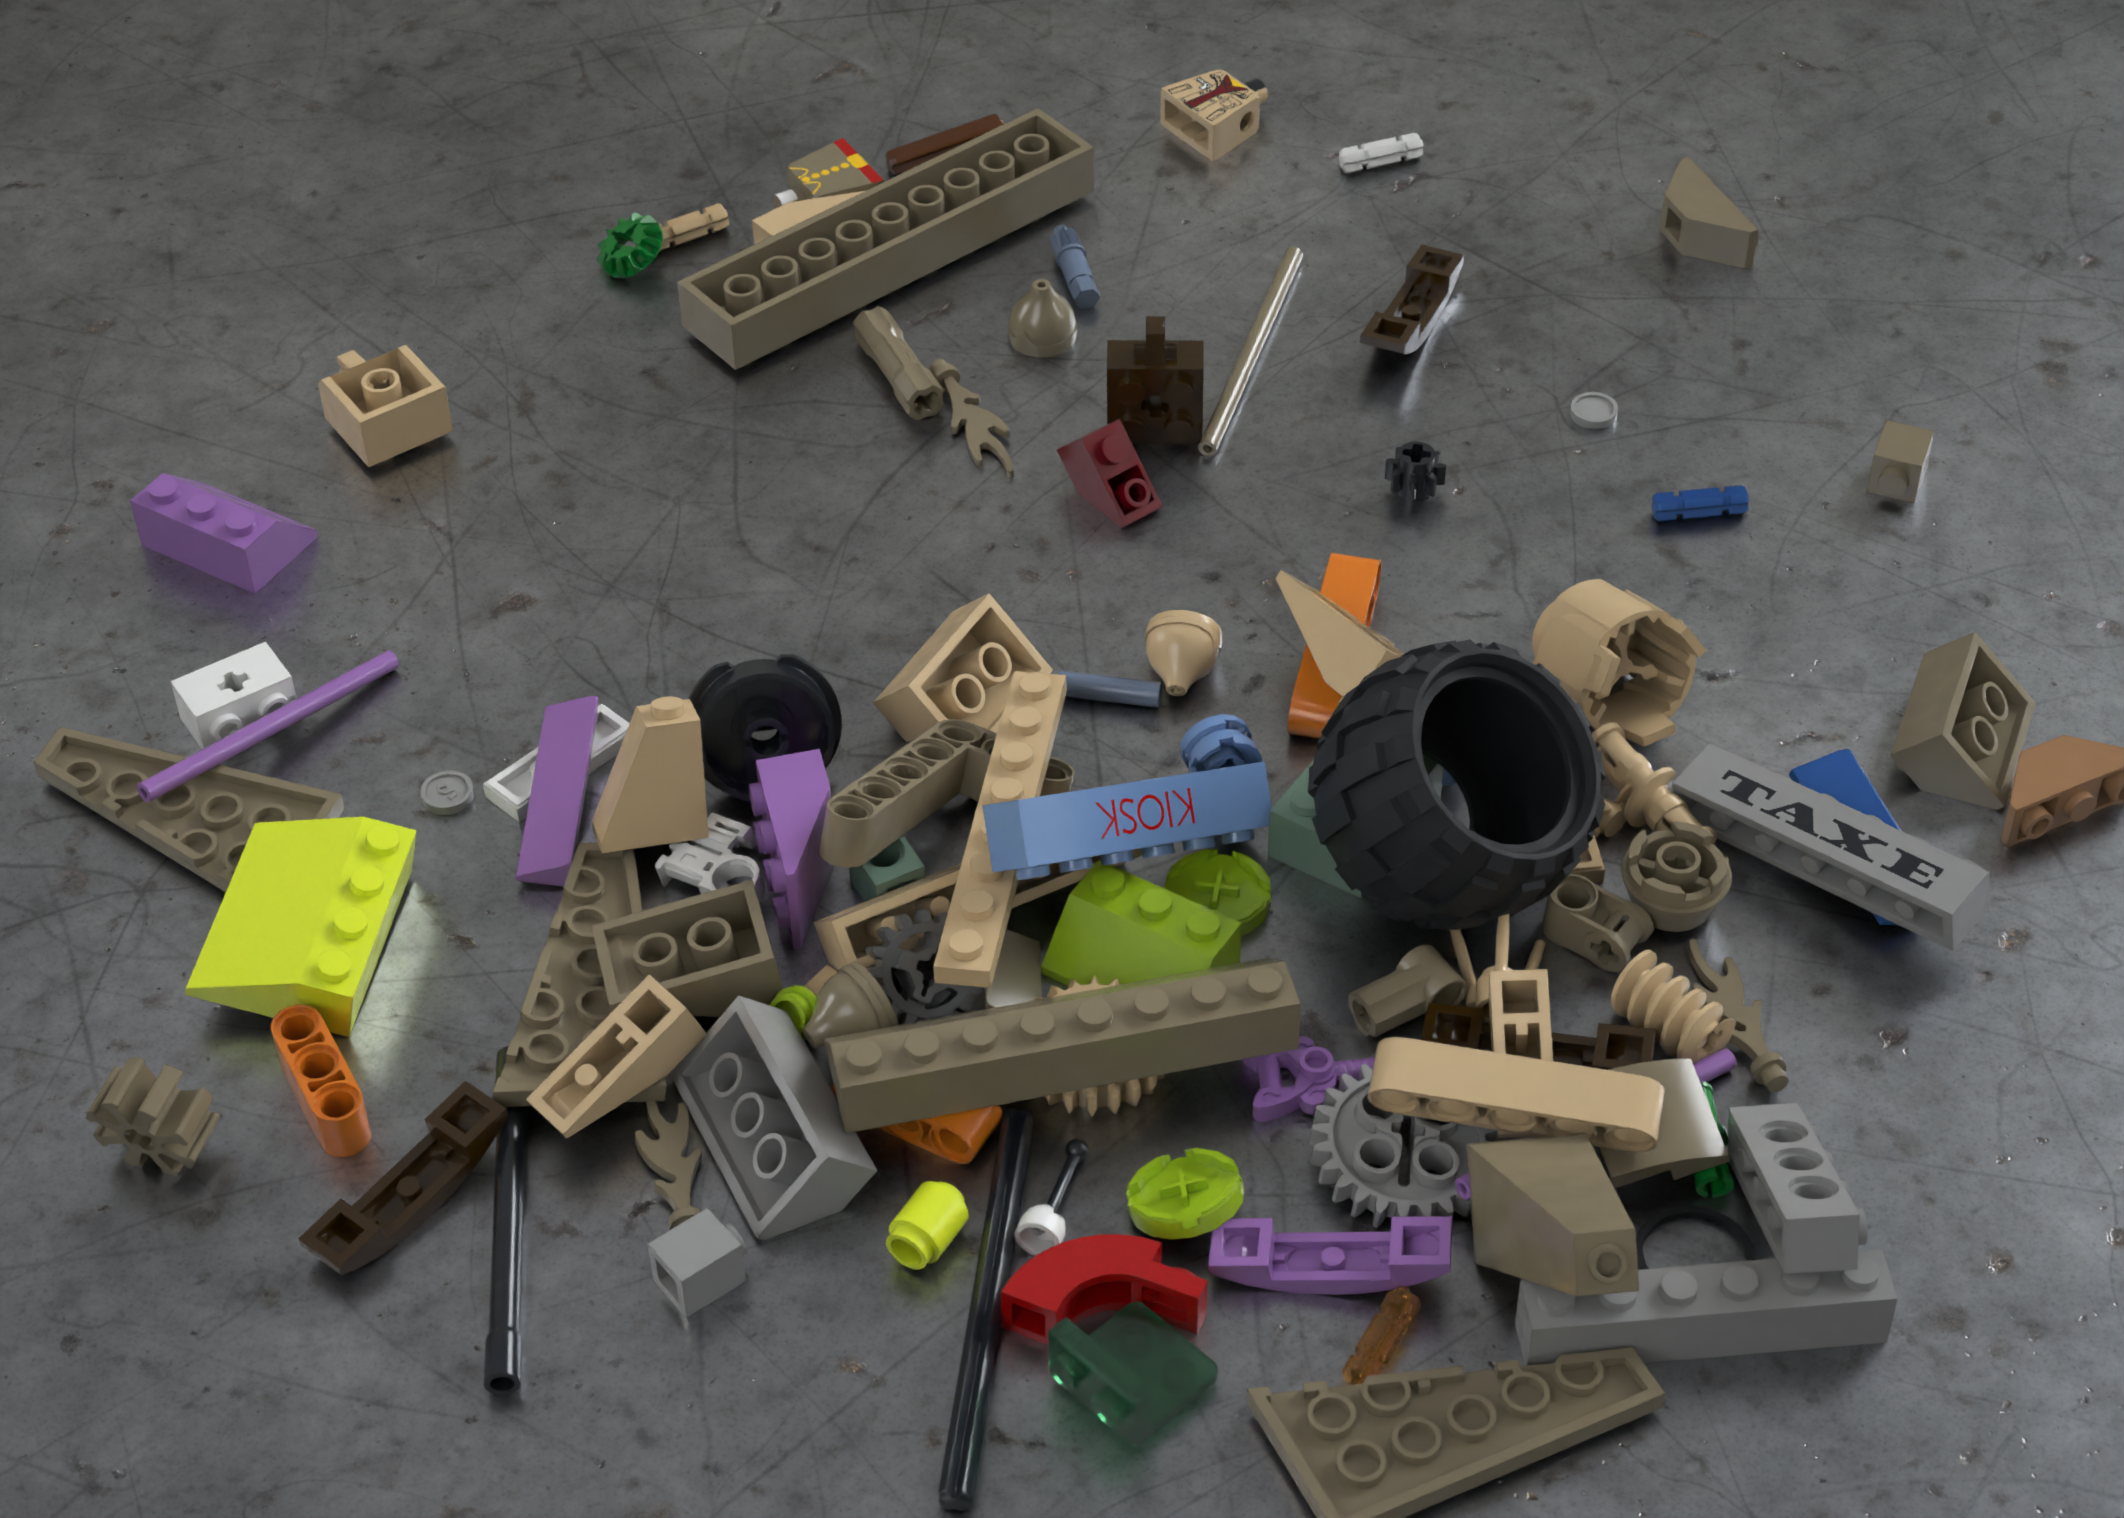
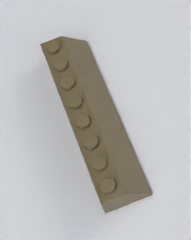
M1264 958L824 1039L844 1131L845 1133L1296 1050L1299 1049L1301 1003L1286 962L1273 958Z

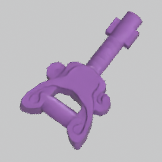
M1299 1036V1049L1242 1059L1245 1066L1258 1073L1260 1090L1256 1093L1253 1101L1252 1116L1259 1122L1271 1121L1289 1115L1298 1108H1301L1304 1113L1314 1115L1317 1105H1323L1328 1087L1336 1089V1084L1340 1083L1341 1075L1344 1073L1358 1081L1361 1065L1366 1064L1373 1070L1375 1058L1340 1060L1336 1062L1327 1049L1315 1046L1313 1040L1307 1036ZM1280 1068L1289 1069L1296 1079L1294 1085L1283 1087Z

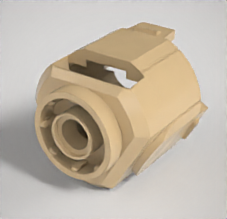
M1602 579L1587 580L1562 592L1543 611L1536 623L1532 637V650L1535 658L1533 664H1542L1560 680V685L1575 703H1579L1592 729L1596 730L1604 724L1616 722L1624 730V739L1627 738L1643 747L1676 733L1675 724L1669 719L1681 706L1691 687L1696 667V656L1700 658L1706 652L1705 647L1682 620H1676L1668 612L1627 589L1621 591ZM1629 674L1634 678L1623 683L1622 691L1609 695L1612 686L1621 676Z

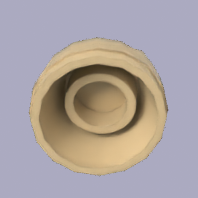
M1168 610L1156 614L1149 620L1145 632L1146 655L1152 669L1161 677L1166 691L1170 695H1185L1194 682L1206 676L1214 667L1222 647L1223 633L1220 626L1212 618L1199 612Z

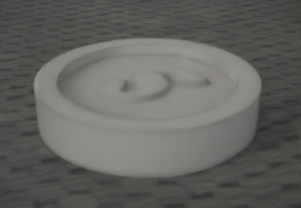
M1586 392L1579 394L1571 402L1570 417L1581 427L1603 429L1611 426L1617 420L1618 404L1612 397L1606 394Z
M451 770L441 771L431 775L423 782L420 795L423 806L429 812L437 815H452L463 811L472 803L474 788L471 779L466 774Z

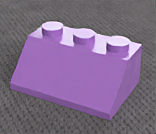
M165 473L159 475L130 500L142 546L254 594L318 538L317 530L206 483Z

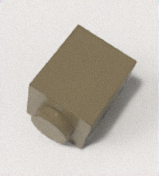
M1886 420L1873 455L1867 492L1915 503L1927 469L1934 431Z

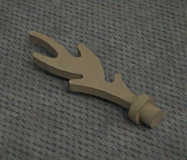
M944 359L935 360L929 369L944 392L947 391L952 405L951 433L957 434L961 426H966L967 445L976 466L983 467L981 451L988 449L1002 462L1007 477L1013 478V464L1007 450L997 438L991 435V433H996L1004 438H1009V427L992 412L975 406L981 403L980 395L965 389L959 384L960 373L953 364H947Z
M1690 939L1687 949L1691 964L1701 981L1712 992L1698 983L1693 984L1692 990L1698 988L1706 992L1707 999L1705 1005L1714 1001L1723 1006V1014L1719 1022L1729 1018L1736 1020L1735 1029L1729 1042L1739 1047L1753 1060L1750 1072L1757 1083L1765 1085L1770 1092L1781 1091L1787 1086L1789 1081L1785 1074L1786 1063L1779 1053L1768 1052L1764 1042L1760 1023L1762 1001L1755 1000L1751 1007H1745L1743 1005L1745 997L1744 986L1731 957L1724 958L1723 970L1725 976H1720L1703 958L1697 940Z
M656 1100L646 1101L648 1120L658 1140L653 1141L641 1130H637L635 1132V1144L646 1164L654 1172L673 1182L668 1183L661 1179L655 1180V1192L667 1200L674 1209V1212L668 1218L671 1230L701 1212L700 1209L690 1206V1194L694 1176L702 1161V1151L695 1149L688 1157H684L689 1140V1115L685 1103L681 1102L678 1104L677 1120L673 1123H668L662 1117Z

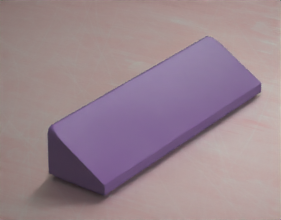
M587 696L545 707L516 881L564 886L577 847L598 716V696Z

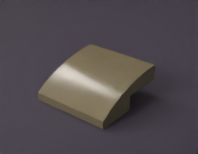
M1691 1058L1655 1060L1609 1069L1611 1071L1652 1078L1658 1081L1665 1090L1658 1141L1654 1149L1646 1152H1628L1599 1147L1614 1189L1670 1170L1673 1180L1730 1162L1729 1155Z

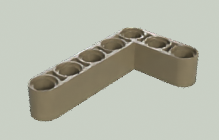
M957 719L943 720L931 727L828 800L819 855L826 862L839 867L851 868L861 866L958 794L979 801L997 733L973 723ZM1050 756L1040 796L1071 792L1075 775L1072 766L1063 760Z

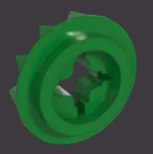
M635 212L628 220L619 218L618 225L614 229H606L607 239L597 244L600 253L596 260L608 275L615 278H627L641 272L651 264L661 249L663 242L661 226L649 214L642 216ZM628 241H630V242H634V244H635L636 246H635V247H632V246H629V247H628V246H625V244H626Z

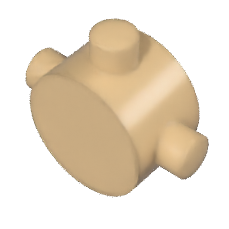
M1609 799L1604 800L1605 807L1600 827L1595 829V837H1598L1601 833L1606 837H1612L1622 828L1626 820L1624 816L1626 803L1616 804Z

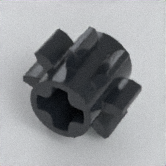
M1417 441L1408 442L1401 447H1397L1395 459H1386L1385 479L1391 481L1390 492L1397 493L1400 498L1409 502H1421L1430 496L1434 497L1436 485H1445L1446 465L1440 463L1441 452L1434 451L1430 445Z

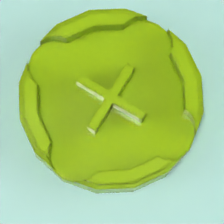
M1203 849L1185 855L1170 867L1163 886L1166 890L1240 922L1241 936L1249 934L1262 924L1271 908L1269 876L1261 864L1246 854L1232 851V856L1218 854V849Z
M1192 1148L1184 1150L1186 1157L1171 1160L1170 1155L1166 1154L1156 1157L1141 1167L1127 1184L1126 1191L1128 1211L1136 1228L1150 1236L1170 1240L1196 1237L1217 1229L1231 1219L1243 1203L1244 1184L1234 1160L1219 1151Z

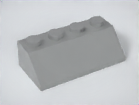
M738 995L709 1029L707 1035L692 1049L670 1075L757 1239L765 1241L842 1211L877 1172L856 1132L845 1133L838 1101L785 1010Z

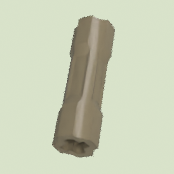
M877 306L872 310H863L853 323L856 328L854 336L865 353L875 360L894 388V395L910 417L920 421L927 416H935L944 406L942 399L943 388L931 371L920 363L904 340L903 331L886 309Z

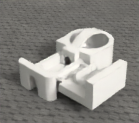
M711 813L707 818L709 838L690 840L691 845L688 844V841L671 843L669 845L672 852L671 855H661L655 864L658 876L664 887L673 877L698 887L700 893L703 894L730 886L726 882L735 877L746 876L753 878L759 903L765 894V883L756 861L748 856L736 855L732 851L733 847L739 848V846L750 849L755 847L756 842L751 826L715 813Z

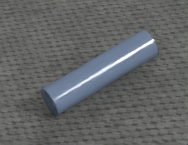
M1069 671L1059 672V675H1066L1067 692L1065 697L1160 707L1162 682Z

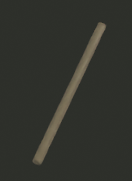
M1289 247L1286 250L1199 443L1198 449L1205 456H1214L1289 290L1303 258L1302 251L1297 247Z

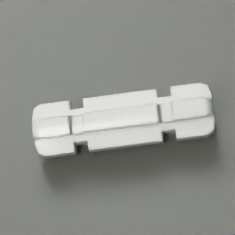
M1417 133L1400 135L1398 141H1396V137L1361 144V149H1358L1357 145L1345 147L1339 151V165L1344 173L1350 174L1362 171V166H1366V169L1400 163L1402 157H1404L1405 161L1418 159L1423 155V142Z

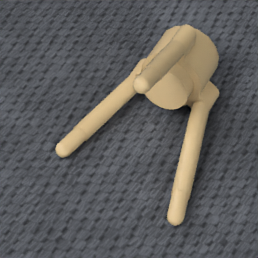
M1510 914L1498 917L1495 965L1486 968L1477 979V982L1461 929L1450 930L1461 975L1468 985L1466 1007L1485 1009L1484 1022L1490 1023L1489 971L1512 970L1508 967ZM1539 939L1535 942L1525 970L1539 968L1546 945L1544 940Z

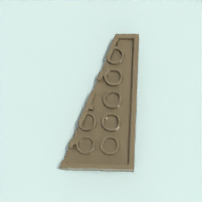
M64 727L58 728L34 760L38 777L224 892L227 891L255 823L339 818L345 809L342 795L339 793L222 765H217L150 802H145L138 793L137 785L187 757Z
M597 842L578 844L563 887L560 905L557 913H554L549 928V937L545 948L541 951L521 1009L519 1024L506 1052L500 1078L498 1077L493 1090L492 1099L502 1106H532L526 1099L611 1013L591 926L642 911L634 849L602 853ZM662 1078L626 1102L665 1101L666 1078Z
M1633 1347L1559 1355L1555 1363L1520 1366L1518 1359L1496 1362L1495 1369L1464 1372L1463 1366L1370 1375L1366 1377L1362 1384L1327 1387L1326 1380L1305 1382L1303 1383L1302 1390L1270 1393L1269 1386L1247 1389V1404L1317 1518L1407 1517L1663 1408L1665 1392Z

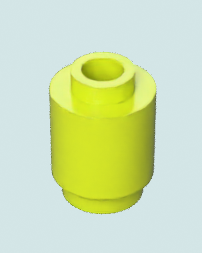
M923 1182L889 1225V1236L886 1239V1246L890 1254L904 1266L915 1270H921L927 1264L935 1263L968 1221L969 1212L961 1192L946 1182Z

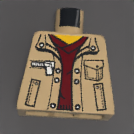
M1214 70L1162 87L1160 124L1213 162L1256 134L1259 128V106L1267 101L1268 92L1260 79L1255 78L1243 84L1224 70Z

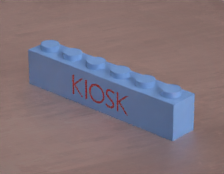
M1265 761L982 805L992 871L999 872L1015 869L1017 880L1050 875L1049 864L1052 863L1059 864L1060 873L1093 868L1091 857L1099 855L1102 865L1133 861V849L1141 848L1143 858L1175 853L1174 842L1182 841L1183 851L1215 846V835L1222 836L1223 844L1255 839L1253 829L1269 826V812L1272 809Z

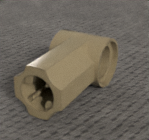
M1422 945L1408 952L1397 965L1395 972L1349 993L1348 1007L1352 1012L1358 1029L1366 1037L1370 1035L1377 1037L1426 1013L1428 1002L1460 1006L1466 998L1468 985L1433 946Z

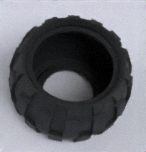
M1470 639L1458 642L1454 640L1409 650L1401 657L1382 664L1365 676L1358 686L1346 693L1321 732L1322 736L1316 744L1318 752L1314 756L1313 765L1309 767L1308 793L1314 798L1316 816L1312 818L1320 844L1326 845L1337 865L1335 868L1336 872L1350 889L1354 890L1357 888L1372 901V906L1375 910L1395 921L1402 918L1406 921L1414 920L1419 928L1459 930L1498 922V917L1510 914L1509 917L1549 896L1582 860L1580 855L1589 847V843L1594 837L1595 829L1600 827L1605 802L1600 795L1601 781L1606 776L1601 751L1596 748L1589 729L1591 724L1579 703H1575L1562 688L1560 680L1542 664L1534 665L1522 658L1517 649L1496 642H1492L1489 645L1484 643L1475 644ZM1423 755L1437 762L1456 781L1468 807L1469 829L1451 814L1438 797L1429 780L1423 762Z

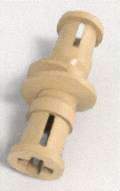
M1616 722L1604 724L1592 733L1595 745L1597 743L1600 744L1596 748L1601 751L1604 771L1609 777V782L1620 792L1615 803H1626L1624 816L1631 826L1639 828L1647 824L1655 832L1670 830L1671 822H1684L1711 832L1715 836L1714 844L1716 843L1717 833L1709 826H1702L1689 811L1685 801L1670 790L1672 782L1677 776L1671 767H1663L1653 771L1650 762L1641 753H1637L1624 739V730Z

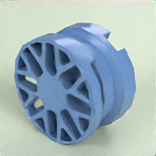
M1220 714L1203 719L1194 724L1185 733L1180 743V755L1187 768H1189L1188 773L1262 762V756L1251 739L1252 734L1244 720L1235 715Z

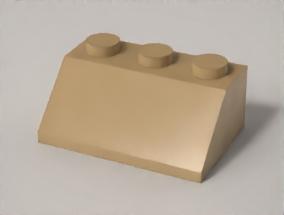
M988 593L954 610L876 698L873 704L908 743L937 723L948 719L964 720L997 733L1014 671L1050 674L1053 669L992 595Z

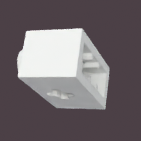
M266 641L171 681L180 719L201 749L212 745L297 699L292 676Z

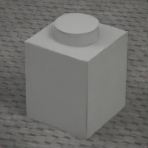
M708 1208L648 1243L654 1282L686 1318L746 1282L743 1255L747 1253V1248L742 1236L732 1224L727 1223L723 1225Z

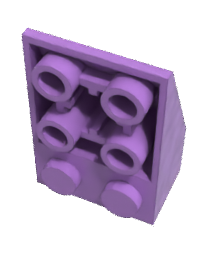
M820 749L756 760L758 783L749 784L754 816H762V820L753 822L758 853L769 855V859H763L768 892L774 891V893H779V897L772 899L778 930L788 929L793 950L802 949L835 866L823 860L819 855L826 804L831 798L830 784Z

